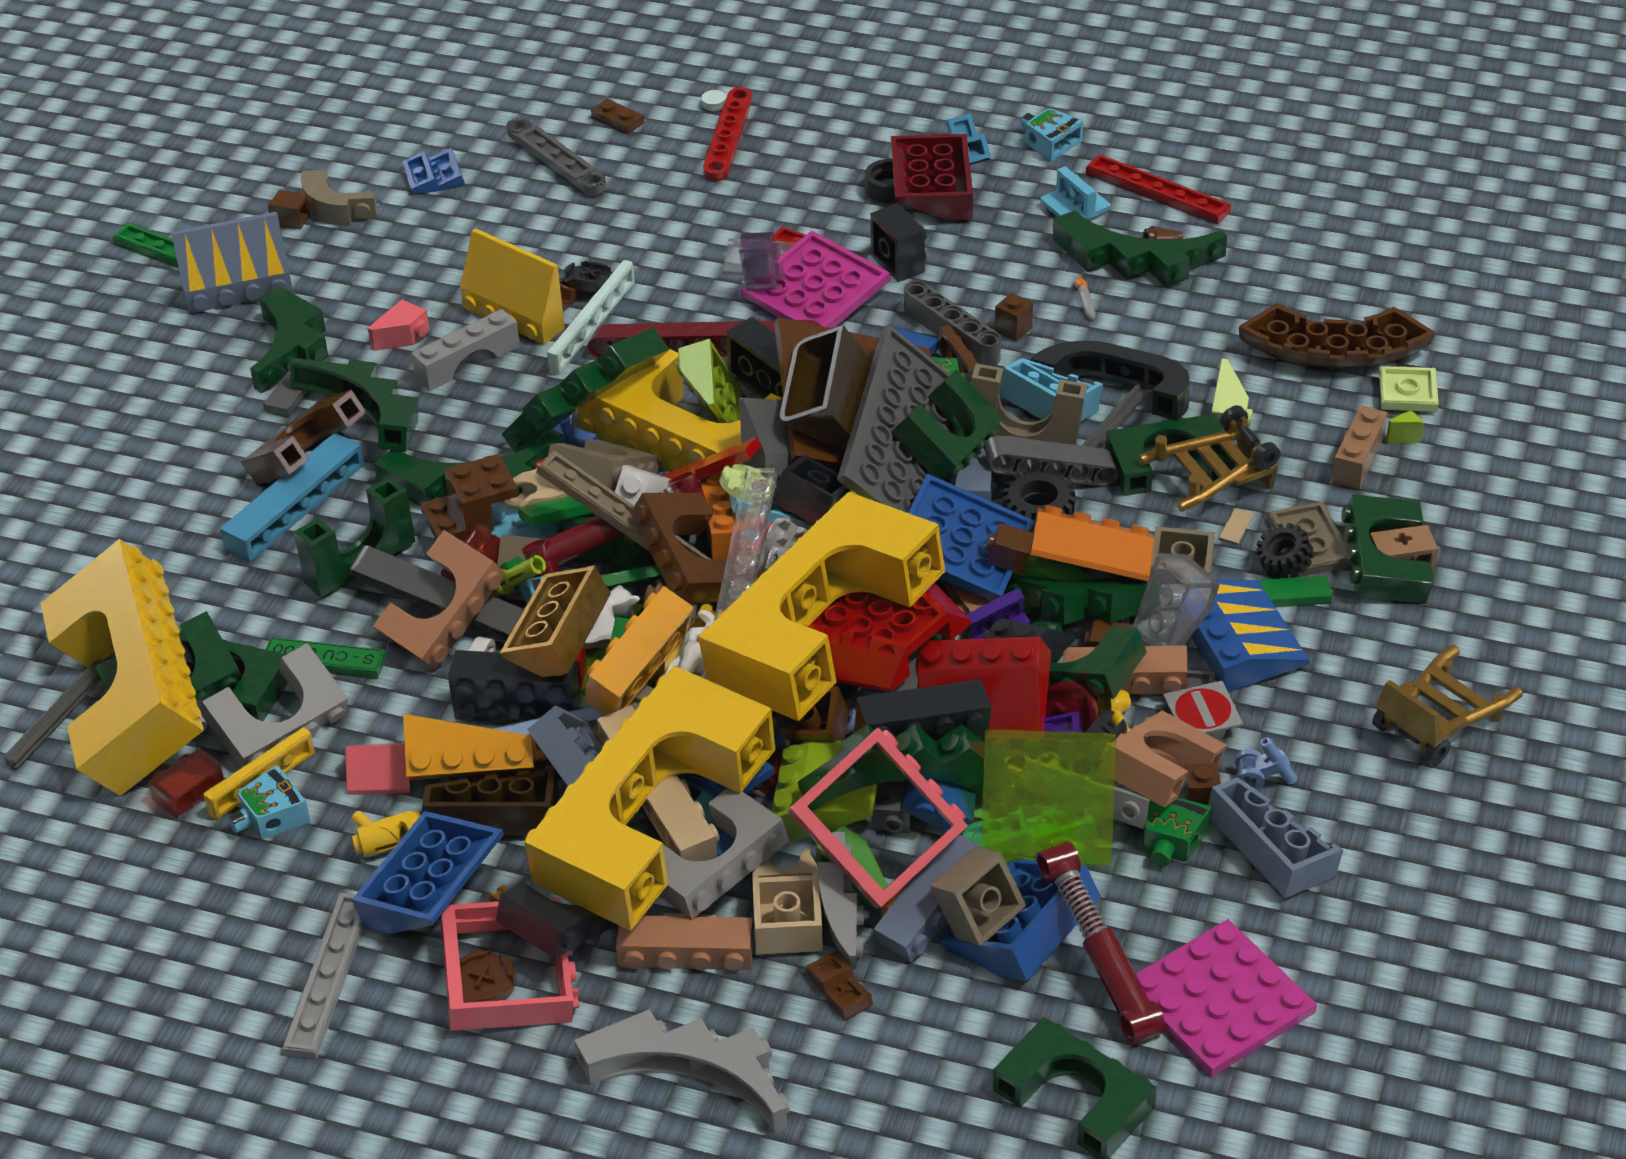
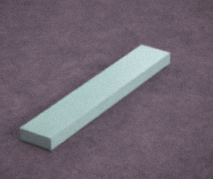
M622 261L548 350V364L551 374L559 375L595 332L596 328L635 283L631 261Z

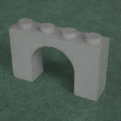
M307 643L281 657L280 673L295 691L302 705L299 711L290 719L278 723H268L254 718L245 710L229 687L202 701L201 714L203 719L240 769L301 728L305 727L313 736L321 726L328 722L335 723L346 714L349 698Z
M727 788L708 803L715 826L735 839L732 846L722 855L707 861H689L663 845L668 885L659 896L690 919H693L703 910L707 909L720 896L732 889L735 884L789 842L783 819L744 792L740 794Z

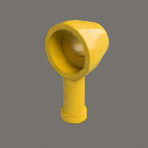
M1120 690L1114 699L1097 698L1100 714L1106 710L1115 712L1111 717V721L1114 727H1116L1124 719L1122 713L1130 709L1131 699L1128 692Z

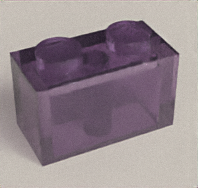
M773 232L741 233L739 254L746 291L778 290L779 279H783V263H778V259H780V244L775 243Z

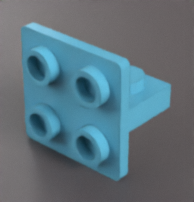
M1066 166L1057 169L1056 191L1041 197V203L1057 217L1076 210L1086 219H1090L1111 209V204Z

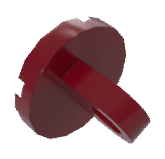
M1061 681L1052 684L1048 688L1045 718L1078 711L1082 734H1084L1098 717L1099 708L1095 697L1085 686L1077 682Z

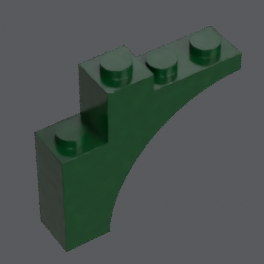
M279 285L259 298L263 319L276 331V337L268 352L250 368L254 389L260 393H263L283 379L291 369L293 358L323 361L329 357L325 335L322 334L326 331L322 309Z
M1012 573L1004 591L1005 595L1018 588L1024 596V610L1041 614V619L1063 625L1086 617L1113 623L1157 608L1158 579L1150 577L1149 581L1127 576L1092 580H1057Z

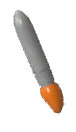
M1079 276L1076 278L1075 287L1079 292L1086 317L1089 320H1093L1096 313L1088 290V284Z

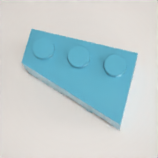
M1021 358L1004 367L1000 396L1030 412L1033 416L1044 419L1053 410L1059 379L1078 383L1083 382L1078 381L1077 375L1069 374V377H1064L1053 373L1054 368ZM1094 382L1093 385H1087L1081 421L1099 411L1102 383Z

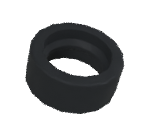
M892 159L878 160L867 166L864 172L866 194L878 202H897L895 201L894 183L879 182L882 179H894Z

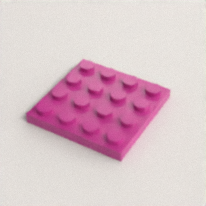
M811 230L740 290L743 298L779 318L814 320L823 327L835 328L891 279L890 272Z
M1229 919L1136 973L1149 1000L1154 1001L1160 1008L1165 1020V1031L1211 1078L1315 1014L1317 1009V1003Z

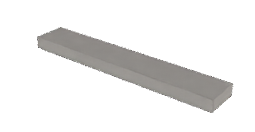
M339 893L284 1042L282 1048L284 1056L315 1060L318 1058L364 929L352 902L355 894Z

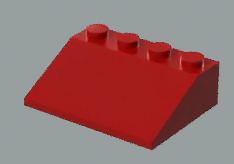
M1041 637L926 641L920 646L918 662L919 688L981 679L992 706L987 740L1044 739L1051 650Z

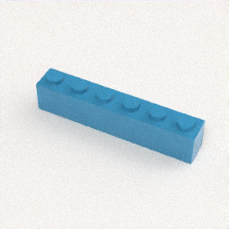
M337 433L332 434L307 455L309 459L290 475L278 479L220 528L224 549L248 562L253 561L364 466L361 445Z

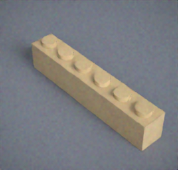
M632 705L597 719L599 740L602 745L607 740L612 739L619 731L622 722L626 718H630L635 712ZM677 775L663 780L641 807L665 845L677 855L689 861H707L717 857L716 842L720 841L718 831L714 824H708L705 820L701 804L698 801L694 802L692 800L686 781L684 779L679 780Z

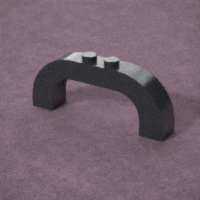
M1071 341L1047 347L1030 358V361L1054 368L1053 373L1064 377H1069V374L1077 376L1091 375L1134 386L1140 384L1142 388L1152 390V415L1178 421L1189 408V373L1181 364L1164 356L1107 342Z

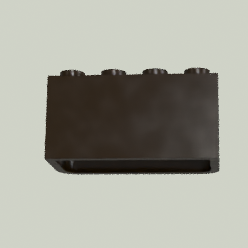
M844 325L807 337L795 346L780 411V419L788 428L838 450H845L847 448L872 364V360Z

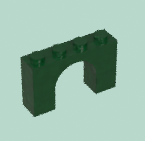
M957 369L928 398L952 422L958 436L943 428L921 404L891 431L932 476L941 480L947 475L952 479L984 447V443L999 432L996 426L1003 420L1001 415Z
M1216 414L1106 431L1105 449L1111 453L1118 469L1119 477L1117 482L1123 496L1151 492L1153 470L1150 463L1142 466L1139 463L1138 455L1154 449L1157 436H1165L1167 438V445L1218 433L1223 429ZM1219 445L1210 446L1230 471L1235 468L1233 461ZM1196 450L1188 452L1213 482L1219 478Z
M390 476L366 489L370 520L362 537L352 546L339 551L335 531L319 518L294 531L304 583L321 598L354 579L349 573V569L363 546H370L389 555H394L416 542L407 490Z
M1351 494L1348 505H1344L1342 508L1341 521L1346 525L1344 542L1348 543L1349 546L1347 562L1351 563L1352 567L1350 583L1354 584L1355 595L1426 604L1434 585L1431 562L1391 557L1377 549L1370 540V533L1422 526L1424 521L1420 502Z
M205 611L180 624V628L195 655V668L190 679L196 691L197 706H202V701L227 687L231 691L234 690L242 675L208 612ZM116 657L96 666L107 690L110 689L117 673Z
M1034 621L1032 624L1063 632L1060 623ZM1111 626L1091 653L1075 661L1057 663L1063 656L1062 653L1050 665L1048 688L1054 683L1072 681L1085 686L1096 698L1114 699L1147 653L1139 629Z
M180 630V640L187 642L182 630ZM223 639L242 675L233 693L251 716L264 721L288 684L280 673L281 657L287 654Z
M1044 1017L993 1069V1091L1020 1108L1045 1082L1052 1078L1073 1075L1092 1082L1100 1090L1102 1097L1078 1123L1077 1144L1100 1159H1109L1155 1108L1157 1087L1144 1076H1138L1124 1067L1117 1059L1109 1058L1096 1050L1089 1042L1078 1039L1067 1032L1060 1024H1054Z

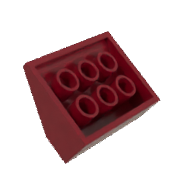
M967 134L891 136L895 201L945 220H972L973 188Z

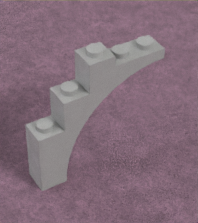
M649 1009L574 1040L577 1061L590 1085L612 1078L641 1073H669L694 1077L716 1084L743 1099L764 1118L774 1133L787 1129V1113L790 1112V1107L784 1094H778L774 1088V1079L769 1071V1058L772 1057V1051L765 1038L760 1039L753 1027L719 1041L713 1029L708 1030L702 1018L667 1032L663 1021H656Z

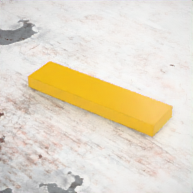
M305 727L301 728L203 793L208 815L217 820L238 806V791L271 768L278 765L286 774L314 755L315 750L311 732Z

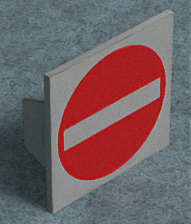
M1223 681L1163 694L1174 717L1217 740L1223 738L1227 729L1243 726V722Z

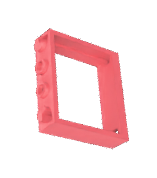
M879 728L875 729L787 810L876 909L882 907L968 826L963 821L966 816L961 809L954 803L949 805L941 797L943 791L939 785L932 779L927 781L918 772L921 767L917 761L909 754L904 756L896 748L899 743L889 731L884 730L882 732ZM875 743L952 826L884 890L807 807Z
M549 898L553 901L561 903L560 898ZM499 902L451 904L446 907L441 914V935L450 1031L569 1023L573 1021V1008H579L578 988H572L571 982L576 981L575 962L568 961V956H572V951L556 959L554 958L559 992L557 997L464 1003L457 933L509 929L496 922Z

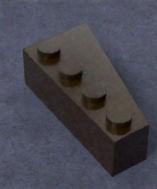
M551 765L545 766L544 772L530 774L529 769L516 771L517 776L498 779L497 774L487 775L479 782L470 783L468 779L426 785L422 802V813L428 811L502 829L504 832L503 836L527 835L541 823L548 809L557 804L559 794L557 770Z

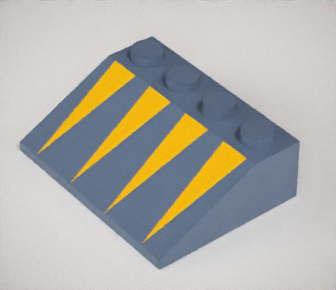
M277 212L171 232L189 314L259 300L260 297L278 285L293 293Z

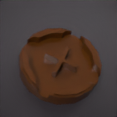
M481 950L469 953L459 959L464 1003L506 1000L514 991L516 984L515 970L512 962L506 956L500 953L498 956L492 954L491 951Z

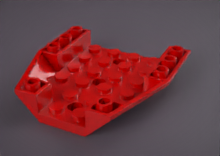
M933 583L911 607L868 592H854L843 595L834 600L808 627L828 635L836 682L892 692L911 675L908 656L935 633L953 640L971 624V619Z

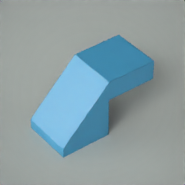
M971 113L945 121L949 134H967L970 163L991 158L984 133L977 135Z

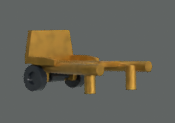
M1235 405L1228 408L1220 417L1219 423L1224 430L1167 445V438L1159 435L1155 439V448L1138 455V460L1143 466L1155 460L1163 462L1168 456L1174 455L1190 474L1188 497L1176 503L1178 510L1184 512L1202 504L1233 482L1237 485H1242L1260 479L1268 489L1273 488L1278 471L1276 462L1279 460L1281 452L1273 442L1260 443L1258 437L1248 426V413L1243 407ZM1237 440V446L1232 441ZM1219 445L1237 467L1230 471L1210 446ZM1196 450L1219 478L1213 482L1188 452Z
M1454 644L1439 653L1415 682L1409 680L1398 686L1391 680L1387 681L1377 701L1376 707L1378 710L1372 720V724L1380 731L1391 730L1393 725L1399 728V732L1415 744L1420 743L1423 760L1432 767L1439 765L1447 756L1451 747V742L1448 738L1460 729L1488 716L1493 722L1501 721L1503 710L1523 697L1522 690L1519 687H1514L1504 695L1495 694L1493 700L1489 702L1450 676L1452 659L1460 654L1459 648ZM1434 680L1438 685L1443 686L1475 709L1468 711L1429 683ZM1421 694L1454 718L1447 720L1417 699L1418 696Z

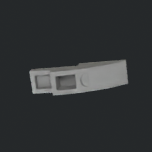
M832 832L835 838L852 855V844H846L845 832ZM832 859L831 862H818L820 900L826 926L841 957L852 968H856L857 956L863 957V936H857V925H864V905H858L857 893H851V880Z

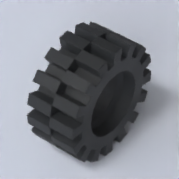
M1282 523L1277 524V530L1271 527L1268 529V535L1263 533L1260 536L1262 541H1257L1256 545L1258 548H1256V553L1263 569L1269 576L1272 574L1273 578L1278 579L1280 575L1282 578H1288V574H1291L1294 578L1298 576L1296 571L1300 570L1303 573L1306 571L1304 565H1311L1312 561L1310 558H1314L1313 547L1305 530L1301 529L1299 525L1296 524L1293 527L1292 523H1287L1286 528H1284ZM1294 547L1292 551L1285 555L1275 556L1283 548Z

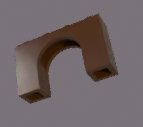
M352 390L320 400L242 460L241 463L256 485L290 475L309 459L303 450L329 434L349 428L367 412Z
M642 493L630 514L668 589L688 603L736 601L749 583L738 559H705L687 551L675 537V535H701L714 515L703 494Z

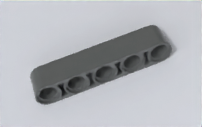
M910 281L905 284L904 312L938 336L940 327L950 325L955 333L960 335L966 348L973 353L974 359L978 364L995 366L1000 363L1001 336L996 331L924 282Z
M993 436L984 443L983 447L991 470L997 474L1023 476L1025 472L1054 473V476L1060 475L1064 477V481H1069L1070 483L1095 486L1111 485L1119 477V472L1111 453L1103 448L1008 436Z

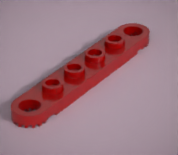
M737 87L731 89L727 94L703 165L704 177L707 180L709 179V181L725 180L729 175V170L732 167L752 103V92L747 88Z

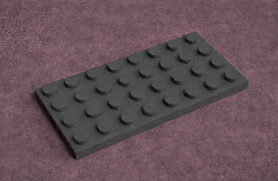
M890 324L881 330L837 481L850 491L853 490L859 496L908 513L926 475L932 474L891 431L921 404L943 428L956 436L958 435L952 422L928 398L951 374ZM947 475L942 480L949 482L950 476Z

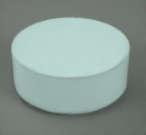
M719 90L705 92L702 95V107L712 112L722 110L726 100L725 93Z

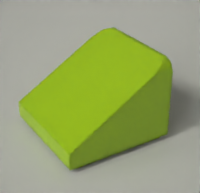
M1412 410L1389 419L1386 442L1388 444L1421 442L1424 421Z

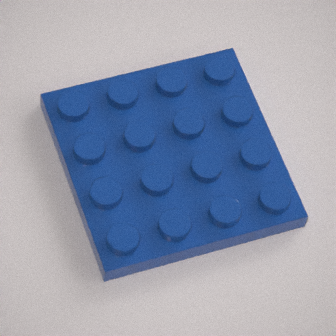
M929 474L926 475L908 512L909 514L939 524L945 572L939 578L990 601L1003 595L1013 571L987 563L989 551L985 550V545L989 533L995 534L999 523L1030 532L1035 522L1028 517Z

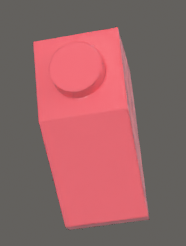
M404 300L399 301L368 327L370 346L375 351L414 345L430 331L427 310Z

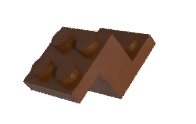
M496 454L444 469L448 496L420 503L421 512L436 540L443 530L459 540H465L479 534L495 531L491 504L518 497L519 493L518 487L501 456Z

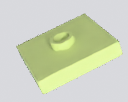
M1379 367L1381 410L1438 412L1436 368Z

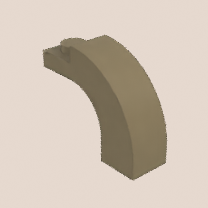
M328 170L302 171L301 184L303 194L308 196L311 215L318 220L333 225L351 226L352 220L377 219L378 210L375 192H337L330 187Z

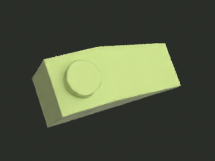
M1222 358L1211 414L1215 413L1220 421L1221 415L1228 408L1239 405L1248 413L1247 422L1248 426H1251L1253 410L1248 409L1249 397L1228 359Z

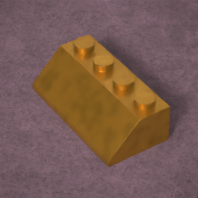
M590 566L544 574L500 652L502 658L541 677L561 676L569 673L611 594L597 568Z

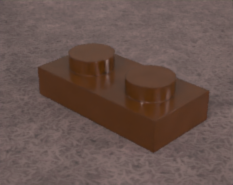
M605 99L591 109V118L628 135L645 123L643 114L610 99Z

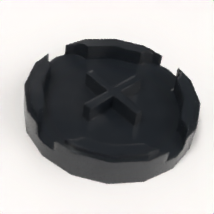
M584 261L581 262V266H575V263H571L564 269L563 280L566 285L574 289L598 292L613 272H611L610 267L599 262Z

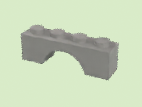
M500 309L412 352L415 379L426 389L432 391L452 381L457 366L470 353L485 349L491 351L498 358L520 347L517 321L503 309Z

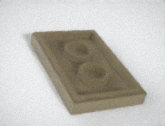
M1323 501L1268 512L1267 520L1274 530L1278 529L1277 524L1282 523L1284 528H1286L1287 523H1292L1293 527L1297 524L1301 529L1305 530L1310 540L1314 558H1310L1312 561L1310 566L1304 565L1306 571L1303 573L1300 570L1296 571L1298 577L1351 567V563L1347 562L1348 545L1344 542L1343 536ZM1286 547L1283 548V550L1287 554L1290 551H1292L1294 547Z

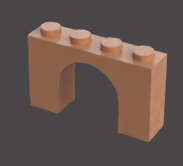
M443 530L426 554L455 577L456 591L449 606L437 616L419 619L409 615L390 602L373 625L386 638L434 670L446 659L452 646L464 634L466 627L475 615L482 610L486 600L498 588L503 577L506 575L494 561Z
M1162 710L1156 715L1148 717L1143 723L1134 725L1125 734L1121 733L1112 742H1107L1100 752L1099 758L1102 759L1098 772L1162 807H1166L1179 797L1188 774L1185 765L1217 763L1219 767L1227 744Z

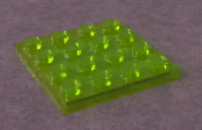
M985 729L982 848L1001 853L1005 861H1017L1020 859L1036 860L1037 852L1065 841H1070L1076 848L1081 863L1112 864L1116 734Z

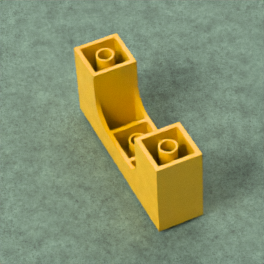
M671 349L654 365L621 381L578 409L579 427L581 430L597 434L598 439L658 455L656 463H658L660 468L668 472L741 443L740 420L731 423H715L675 406L684 397L683 377L679 375L676 367L679 353ZM772 393L765 398L783 400V398L778 397Z
M848 492L698 636L707 680L770 707L771 710L799 721L836 683L828 635L808 626L834 600L854 592L872 593L911 607L945 572L939 524Z
M121 539L117 540L40 603L48 641L57 649L87 668L94 660L99 659L103 662L115 652L117 673L110 689L99 701L67 725L76 770L119 796H122L204 731L200 718L202 714L195 698L196 691L192 686L189 676L191 672L184 656L185 649L179 637L180 630L173 614L175 611L170 603L169 589L165 584L163 576L164 569L156 560H150L142 555L136 546H129Z
M674 665L666 675L660 677L652 692L640 701L638 708L630 718H626L622 722L619 731L613 738L604 743L597 757L587 763L583 773L574 784L572 783L566 788L563 797L558 803L548 809L541 823L527 834L524 843L532 883L631 931L666 888L668 878L663 843L626 826V824L663 780L673 775L682 773L697 774L741 794L775 751L771 708Z

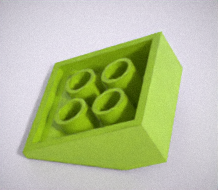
M707 339L678 348L679 360L676 361L677 371L681 377L684 376L687 380L690 392L696 394L701 409H706L715 423H731L740 420L739 399L742 398L741 388L711 340Z
M805 741L783 749L772 812L783 819L790 843L811 837L787 811L802 797L797 782L844 751L841 741ZM877 784L841 795L812 812L828 830L872 817Z

